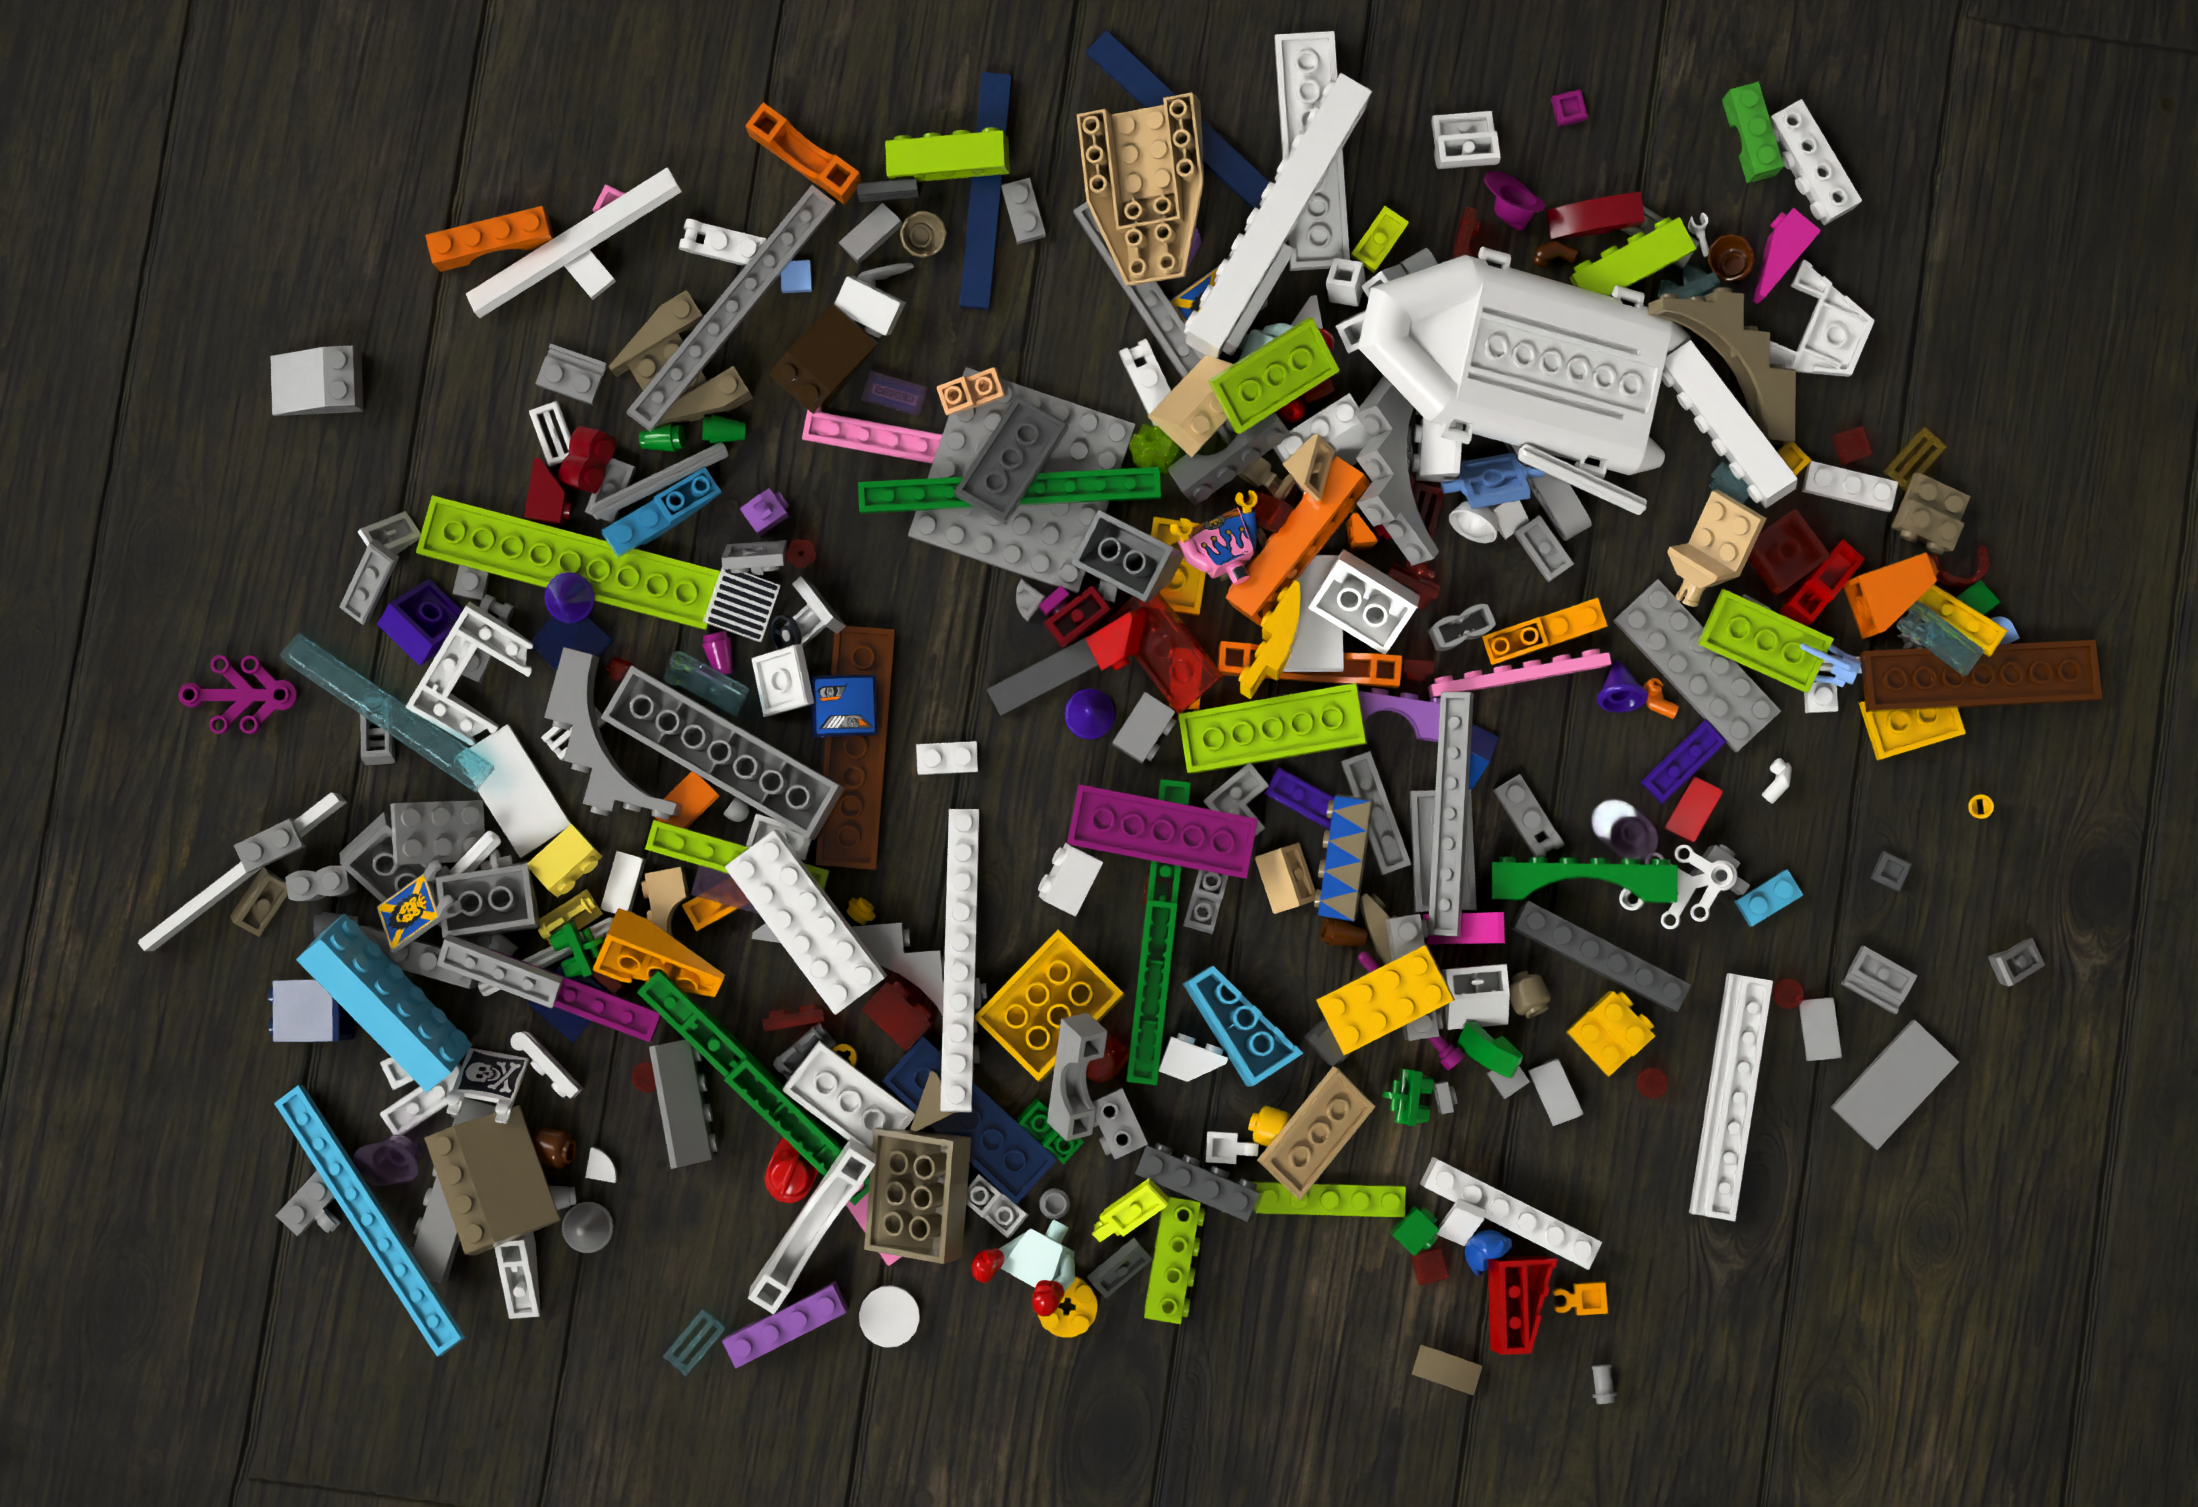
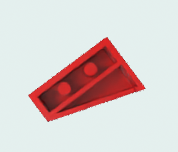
M1547 1255L1488 1259L1490 1350L1501 1355L1531 1354L1542 1317L1540 1315L1545 1296H1548L1550 1289L1548 1287L1553 1268H1556L1558 1259Z

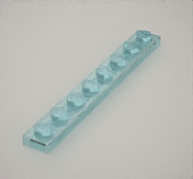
M298 633L279 654L282 661L474 792L480 788L494 771V765L428 720L407 709L406 705L302 634Z

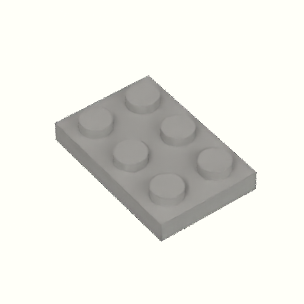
M483 800L390 804L394 865L429 864L433 860H439L441 863L458 862L485 834Z

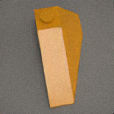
M620 908L617 909L592 969L593 971L621 982L631 983L632 979L647 981L660 969L684 992L716 996L725 974L648 919Z

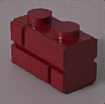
M1091 586L1082 593V596L1076 597L1046 620L1044 625L1061 648L1064 649L1107 616L1111 609L1096 589Z

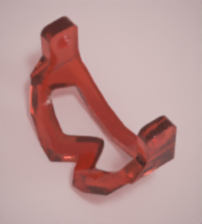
M1980 546L1978 548L1980 564L1977 572L1971 578L1965 579L1953 576L1940 567L1937 554L1929 556V558L1933 559L1937 568V575L1935 576L1950 587H1965L1974 583L1988 571L1990 563L1986 546Z

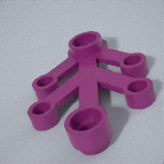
M218 655L211 660V669L216 673L222 674L236 689H204L198 684L187 683L180 688L178 694L180 702L191 708L200 707L205 701H236L221 716H214L210 720L209 727L212 732L217 734L227 733L230 725L254 701L266 702L253 716H245L241 719L240 729L247 734L257 733L260 730L261 724L276 709L287 710L297 700V690L292 683L285 680L276 681L262 667L260 659L251 655L242 659L241 668L246 673L254 674L266 689H254L232 667L229 658ZM223 659L226 663L225 668L218 670L217 663ZM253 659L256 662V666L253 670H248L247 663ZM190 689L195 693L192 700L186 698V693ZM283 689L286 694L285 698L278 700L276 694L279 690ZM222 719L224 727L218 731L215 725L218 720ZM252 719L255 726L252 730H247L246 722Z

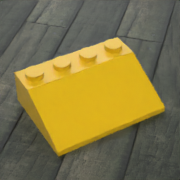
M1057 930L976 1013L974 1019L1037 1081L1042 1082L1055 1068L1061 1019L1088 1013L1099 1023L1125 994L1063 933Z

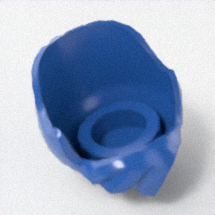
M1495 1230L1479 1231L1472 1235L1466 1243L1465 1256L1473 1273L1477 1277L1481 1276L1488 1269V1259L1503 1257L1512 1249V1240Z

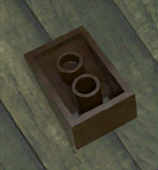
M832 304L784 354L769 375L812 414L824 412L879 343L837 305Z

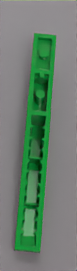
M1160 779L1158 800L1188 805L1191 783ZM1152 860L1148 882L1127 1082L1157 1085L1181 866Z
M659 969L638 989L637 993L725 1077L724 1081L825 1177L843 1150V1147L802 1105L782 1091L783 1085L705 1008L702 1010L678 985ZM869 1175L863 1182V1188L856 1192V1195H853L849 1200L854 1206L869 1192Z

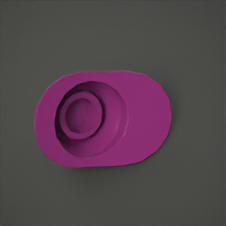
M1500 171L1486 173L1484 177L1485 184L1496 195L1495 213L1505 223L1517 230H1523L1535 212L1544 210V202L1515 177Z

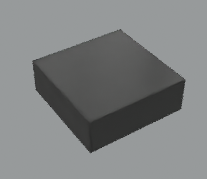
M1883 851L1870 879L1895 891H1900L1912 864Z

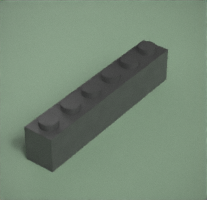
M1530 901L1522 902L1510 926V929L1669 1011H1679L1691 987V984Z

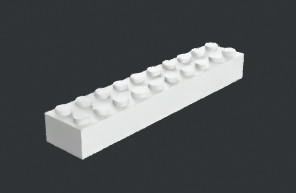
M1340 73L1336 82L1332 79L1329 81L1322 93L1323 97L1319 103L1321 107L1318 105L1314 106L1304 128L1306 132L1300 130L1292 144L1293 148L1289 154L1291 157L1285 156L1276 171L1278 173L1274 179L1276 183L1274 184L1270 181L1264 190L1259 204L1261 206L1260 210L1256 207L1253 209L1246 221L1245 235L1239 233L1236 237L1229 255L1231 259L1229 261L1224 259L1220 264L1214 280L1216 282L1215 286L1213 287L1209 284L1200 299L1199 307L1201 309L1199 313L1194 310L1188 318L1184 333L1187 334L1185 344L1204 355L1219 358L1229 336L1364 113L1372 93L1371 90Z

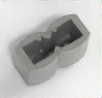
M1478 604L1466 609L1459 616H1448L1439 620L1428 630V633L1436 651H1447L1456 647L1464 640H1472L1483 636L1496 625V622L1488 604Z
M327 866L318 871H296L285 877L288 899L294 901H316L325 896L342 897L358 890L357 880L342 866Z

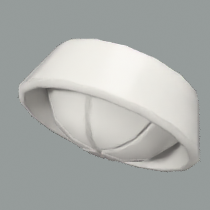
M1466 501L1450 513V524L1465 538L1478 543L1493 542L1497 538L1498 518L1489 508L1478 507L1471 509L1468 501Z

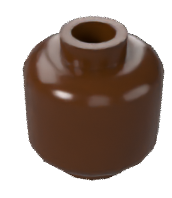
M544 1127L536 1135L532 1136L542 1167L560 1170L574 1160L577 1145L570 1132Z

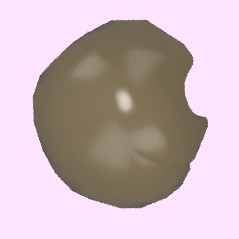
M918 211L908 217L900 230L903 247L912 256L922 258L932 256L940 251L944 246L947 235L944 222L936 214L927 211Z

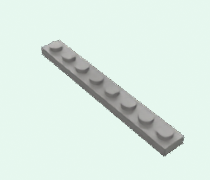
M1441 692L1428 935L1461 937L1474 694L1471 692Z

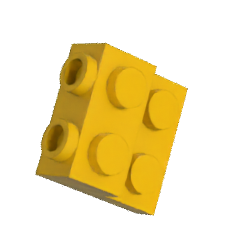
M1614 991L1606 993L1566 1031L1608 1077L1631 1056L1634 1057L1655 1037L1650 1031L1654 1028V1025L1643 1014L1637 1017L1630 1009L1633 1005L1632 1001L1621 991L1618 994Z

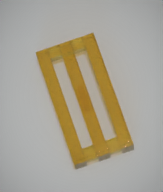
M1924 427L1886 467L1883 473L1886 476L1889 475L1893 481H1897L1905 492L1913 474L1907 481L1903 476L1933 444L1937 448L1914 473L1923 474L1947 446ZM1925 436L1928 440L1897 473L1894 469Z

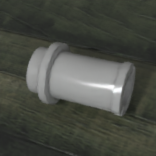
M1611 1364L1591 1366L1595 1386V1394H1592L1593 1398H1596L1597 1404L1614 1403V1396H1617V1392H1614Z

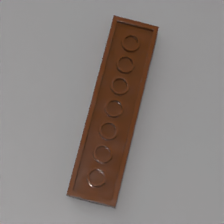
M846 626L838 634L834 632L831 679H873L875 731L826 733L823 775L845 787L818 834L817 866L877 870L895 629Z
M2096 640L1998 644L1990 657L1973 646L1873 650L1860 653L1866 712L2082 702L2103 699Z

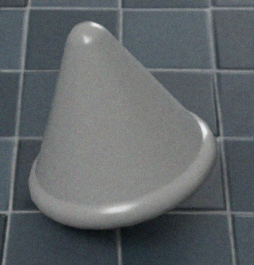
M579 1203L568 1210L562 1222L563 1237L568 1245L576 1251L582 1253L596 1252L607 1245L611 1239L614 1227L613 1219L609 1211L598 1203Z

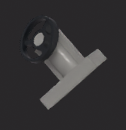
M800 576L792 585L807 602V605L794 617L787 614L776 616L771 623L770 635L776 650L783 649L777 634L781 636L783 643L787 644L788 647L802 644L804 647L825 627L838 634L846 625L817 588ZM781 619L787 620L788 622L784 625L785 627L777 628Z

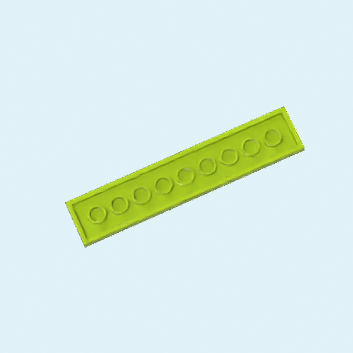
M433 495L416 553L422 556L470 567L544 588L558 574L565 572L576 573L583 576L591 584L595 601L706 631H708L709 624L704 623L703 620L720 574L718 570L638 549H633L618 558L607 541Z

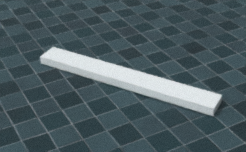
M668 167L466 293L474 313L479 318L483 317L681 193L682 191Z
M331 792L297 818L294 823L300 836L303 837L347 802L342 795ZM240 862L141 938L138 944L144 951H155L260 869L246 873L242 862Z

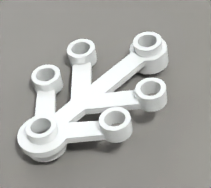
M1688 845L1678 846L1675 850V858L1681 863L1689 862L1703 871L1704 874L1691 876L1678 868L1677 903H1673L1669 911L1661 916V924L1667 929L1677 928L1681 922L1680 915L1696 888L1704 886L1708 887L1699 904H1695L1691 908L1690 914L1695 921H1706L1710 916V907L1721 890L1732 888L1737 881V871L1733 864L1724 860L1711 863L1694 853L1692 847ZM1683 848H1687L1690 852V856L1686 860L1681 859L1679 856V852ZM1650 853L1645 859V864L1650 865V859L1653 856H1658L1659 859H1664V857L1660 853ZM1719 870L1727 872L1728 876L1725 881L1721 882L1717 879V872ZM1623 889L1619 900L1625 909L1638 910L1644 905L1641 899L1636 904H1631L1628 897L1632 892ZM1703 907L1706 914L1703 918L1696 917V908ZM1669 914L1674 915L1676 918V922L1672 926L1667 925L1665 921Z

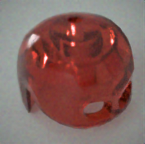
M1107 1035L1104 1057L1089 1061L1086 1077L1097 1083L1113 1079L1128 1061L1130 1051L1119 1040Z

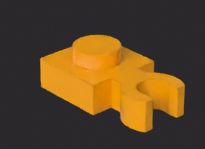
M1604 1281L1573 1283L1574 1292L1571 1293L1563 1288L1552 1290L1553 1295H1563L1565 1297L1563 1305L1554 1306L1556 1312L1565 1313L1571 1307H1575V1314L1578 1316L1608 1313L1606 1283Z

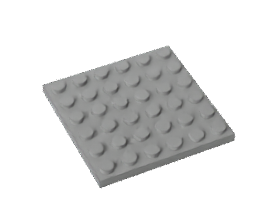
M966 367L963 376L969 377L980 372ZM1001 379L1006 397L949 415L927 479L964 477L1016 396L1068 424L1067 432L1040 473L1121 469L1135 424ZM1110 501L1018 506L1006 525L977 508L916 511L908 537L1058 588L1062 585L1065 590L1078 594L1086 571L1071 564L1097 511L1100 510L1106 513Z

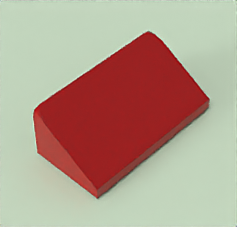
M1693 777L1664 829L1688 843H1694L1724 791L1699 778Z

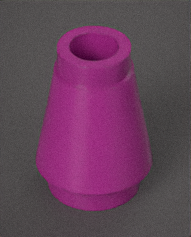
M726 631L704 635L702 646L715 676L732 673L731 637L727 636Z

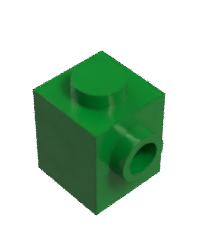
M1413 1206L1389 1233L1415 1257L1422 1248L1427 1250L1436 1242L1438 1236L1435 1234L1439 1229L1434 1225L1437 1219L1425 1207L1419 1211Z

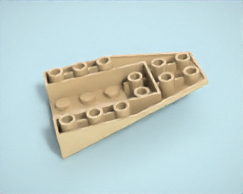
M1192 92L1163 98L1164 105L1112 115L1106 109L1077 114L1087 204L1127 287L1186 276L1204 185L1200 100Z

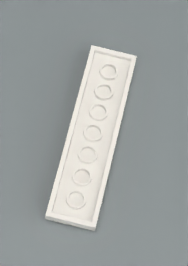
M1334 31L1275 35L1282 159L1285 156L1291 157L1289 154L1293 148L1292 144L1300 130L1306 132L1304 128L1315 105L1321 107L1319 103L1323 97L1324 89L1331 79L1335 82L1337 80ZM1343 150L1339 153L1288 239V245L1294 248V252L1289 260L1290 271L1330 269L1333 258L1350 260Z

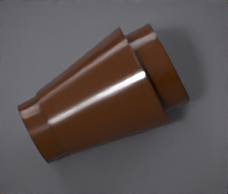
M1326 917L1322 923L1320 940L1326 942L1328 946L1363 947L1366 942V929L1337 918Z

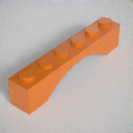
M1221 641L1218 651L1217 675L1240 676L1243 669L1247 665L1251 667L1257 659L1255 653L1259 645ZM1343 653V672H1282L1278 680L1339 685L1343 683H1357L1358 686L1397 689L1400 686L1402 656L1374 653ZM1268 675L1265 677V679H1273Z

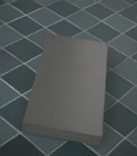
M1016 396L955 489L954 496L1006 525L1067 432L1068 424Z

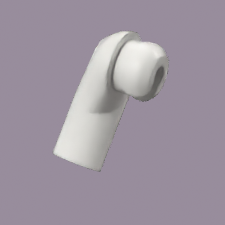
M1777 758L1771 764L1770 770L1776 774L1775 780L1762 793V796L1771 804L1790 786L1792 767L1789 762L1785 763L1781 758Z

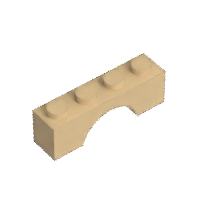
M684 867L645 873L646 880L641 882L643 896L645 899L649 898L651 910L647 911V919L671 937H673L671 930L673 914L677 907L690 897Z

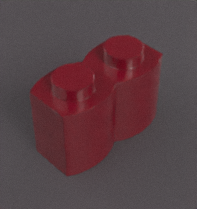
M578 426L569 442V454L561 463L558 481L578 490L593 494L597 493L605 478V466L614 454L616 438L600 430Z

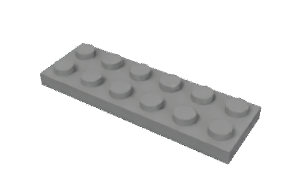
M1659 579L1613 620L1704 720H1707L1720 733L1734 752H1738L1781 712L1735 661L1697 645L1704 628Z

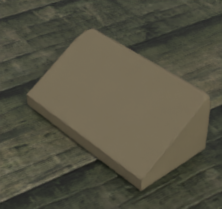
M263 867L230 916L232 922L260 937L288 895L286 881Z

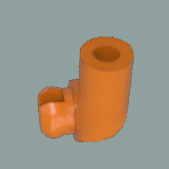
M1649 679L1643 685V688L1648 693L1647 707L1652 711L1674 719L1679 705L1664 699L1661 689L1663 684L1659 679Z

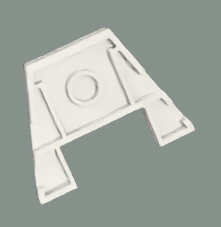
M1803 259L1800 262L1791 287L1818 298V302L1796 352L1770 341V364L1784 365V369L1796 370V372L1849 377L1854 371L1875 320L1848 296L1844 297L1832 286L1831 281L1825 276L1822 277L1812 268V265Z

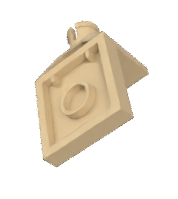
M1713 490L1689 543L1669 547L1668 555L1676 574L1684 578L1675 596L1676 599L1682 601L1683 597H1685L1682 602L1683 604L1696 607L1700 602L1703 591L1707 587L1716 586L1739 577L1767 518L1722 491Z

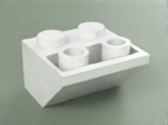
M1507 964L1441 969L1442 975L1455 998L1454 1001L1445 1005L1447 1030L1463 1029L1465 1024L1472 1020L1476 1021L1481 1027L1508 1025L1510 992Z

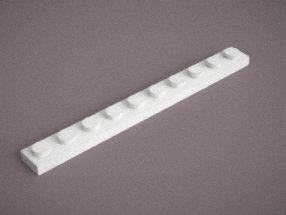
M949 809L941 1112H972L979 809Z

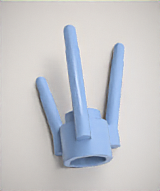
M1801 644L1802 650L1834 664L1831 673L1836 675V677L1817 675L1814 681L1831 683L1842 688L1845 682L1853 685L1862 664L1855 660L1856 657L1845 653L1833 644H1831L1829 651L1839 656L1837 658L1806 644Z

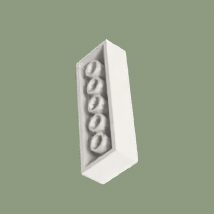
M778 829L770 832L725 866V869L835 1015L887 976Z

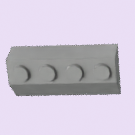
M686 1039L650 1046V1056L671 1169L712 1160L715 1158L714 1152H717L719 1148L717 1136L715 1133L711 1134L709 1122L713 1121V1113L710 1103L705 1104L703 1092L708 1091L707 1080L704 1073L700 1074L698 1062L702 1061V1055Z

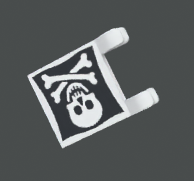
M470 1048L454 1087L448 1094L447 1113L459 1115L464 1097L497 1103L495 1121L504 1124L508 1123L514 1100L529 1063V1058Z

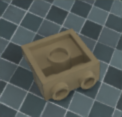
M1914 473L1891 528L1901 532L1899 536L1907 541L1916 543L1918 540L1927 544L1925 548L1931 552L1943 554L1945 551H1953L1965 524L1960 521L1971 496L1926 475Z

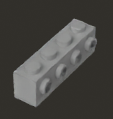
M1420 914L1385 919L1392 961L1425 945L1424 938H1428V927L1426 920H1421ZM1434 1010L1402 1026L1404 1040L1412 1041L1438 1037V1029H1443L1440 1010Z

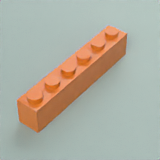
M1336 456L1331 463L1321 501H1315L1306 491L1304 492L1301 502L1295 509L1288 512L1279 530L1269 536L1264 549L1248 563L1247 572L1250 575L1249 579L1239 585L1232 583L1225 597L1236 610L1260 626L1266 613L1269 610L1273 611L1277 606V598L1285 586L1289 588L1293 581L1299 578L1370 486L1366 476Z

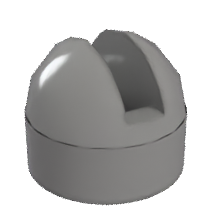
M736 797L723 815L734 822H741L747 818L749 806L746 802Z

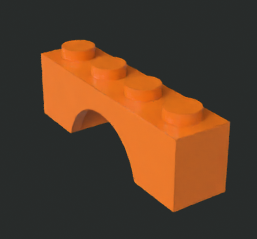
M764 102L745 125L751 138L844 205L857 189V184L862 182L859 171L837 155L829 154L810 142L786 118Z
M543 206L425 235L432 264L440 272L469 265L472 260L487 253L506 249L530 250L541 247L554 239L550 218Z

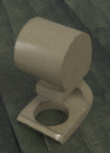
M1262 457L1238 474L1243 480L1256 488L1264 485L1272 493L1275 502L1280 505L1296 484V480L1290 474L1284 480H1280L1277 474L1271 472V464Z

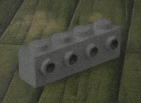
M1157 1142L1155 1147L1146 1145L1136 1170V1175L1146 1179L1150 1178L1157 1184L1246 1222L1253 1221L1263 1196V1192L1256 1190L1257 1184L1240 1178L1239 1182L1228 1178L1229 1172L1212 1166L1211 1170L1201 1167V1160L1187 1154L1180 1158L1172 1154V1148Z

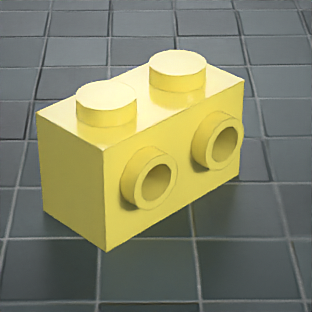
M570 824L527 864L540 882L558 898L561 894L569 892L574 887L575 881L583 874L591 872L597 866L598 860L603 856L575 826Z

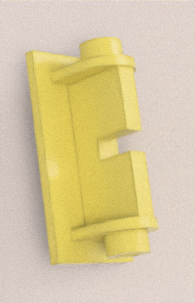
M588 889L539 919L540 928L538 932L552 946L549 937L562 929L566 922L574 919L577 929L580 930L602 916L603 913Z

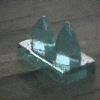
M1686 263L1683 270L1685 285L1680 287L1674 282L1662 280L1658 288V297L1660 299L1662 294H1678L1679 299L1686 300L1689 297H1703L1713 293L1715 288H1719L1720 280L1715 272L1707 275L1700 268Z

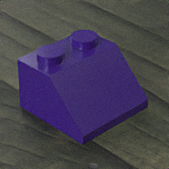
M428 578L390 602L377 625L421 666L437 655L463 610Z

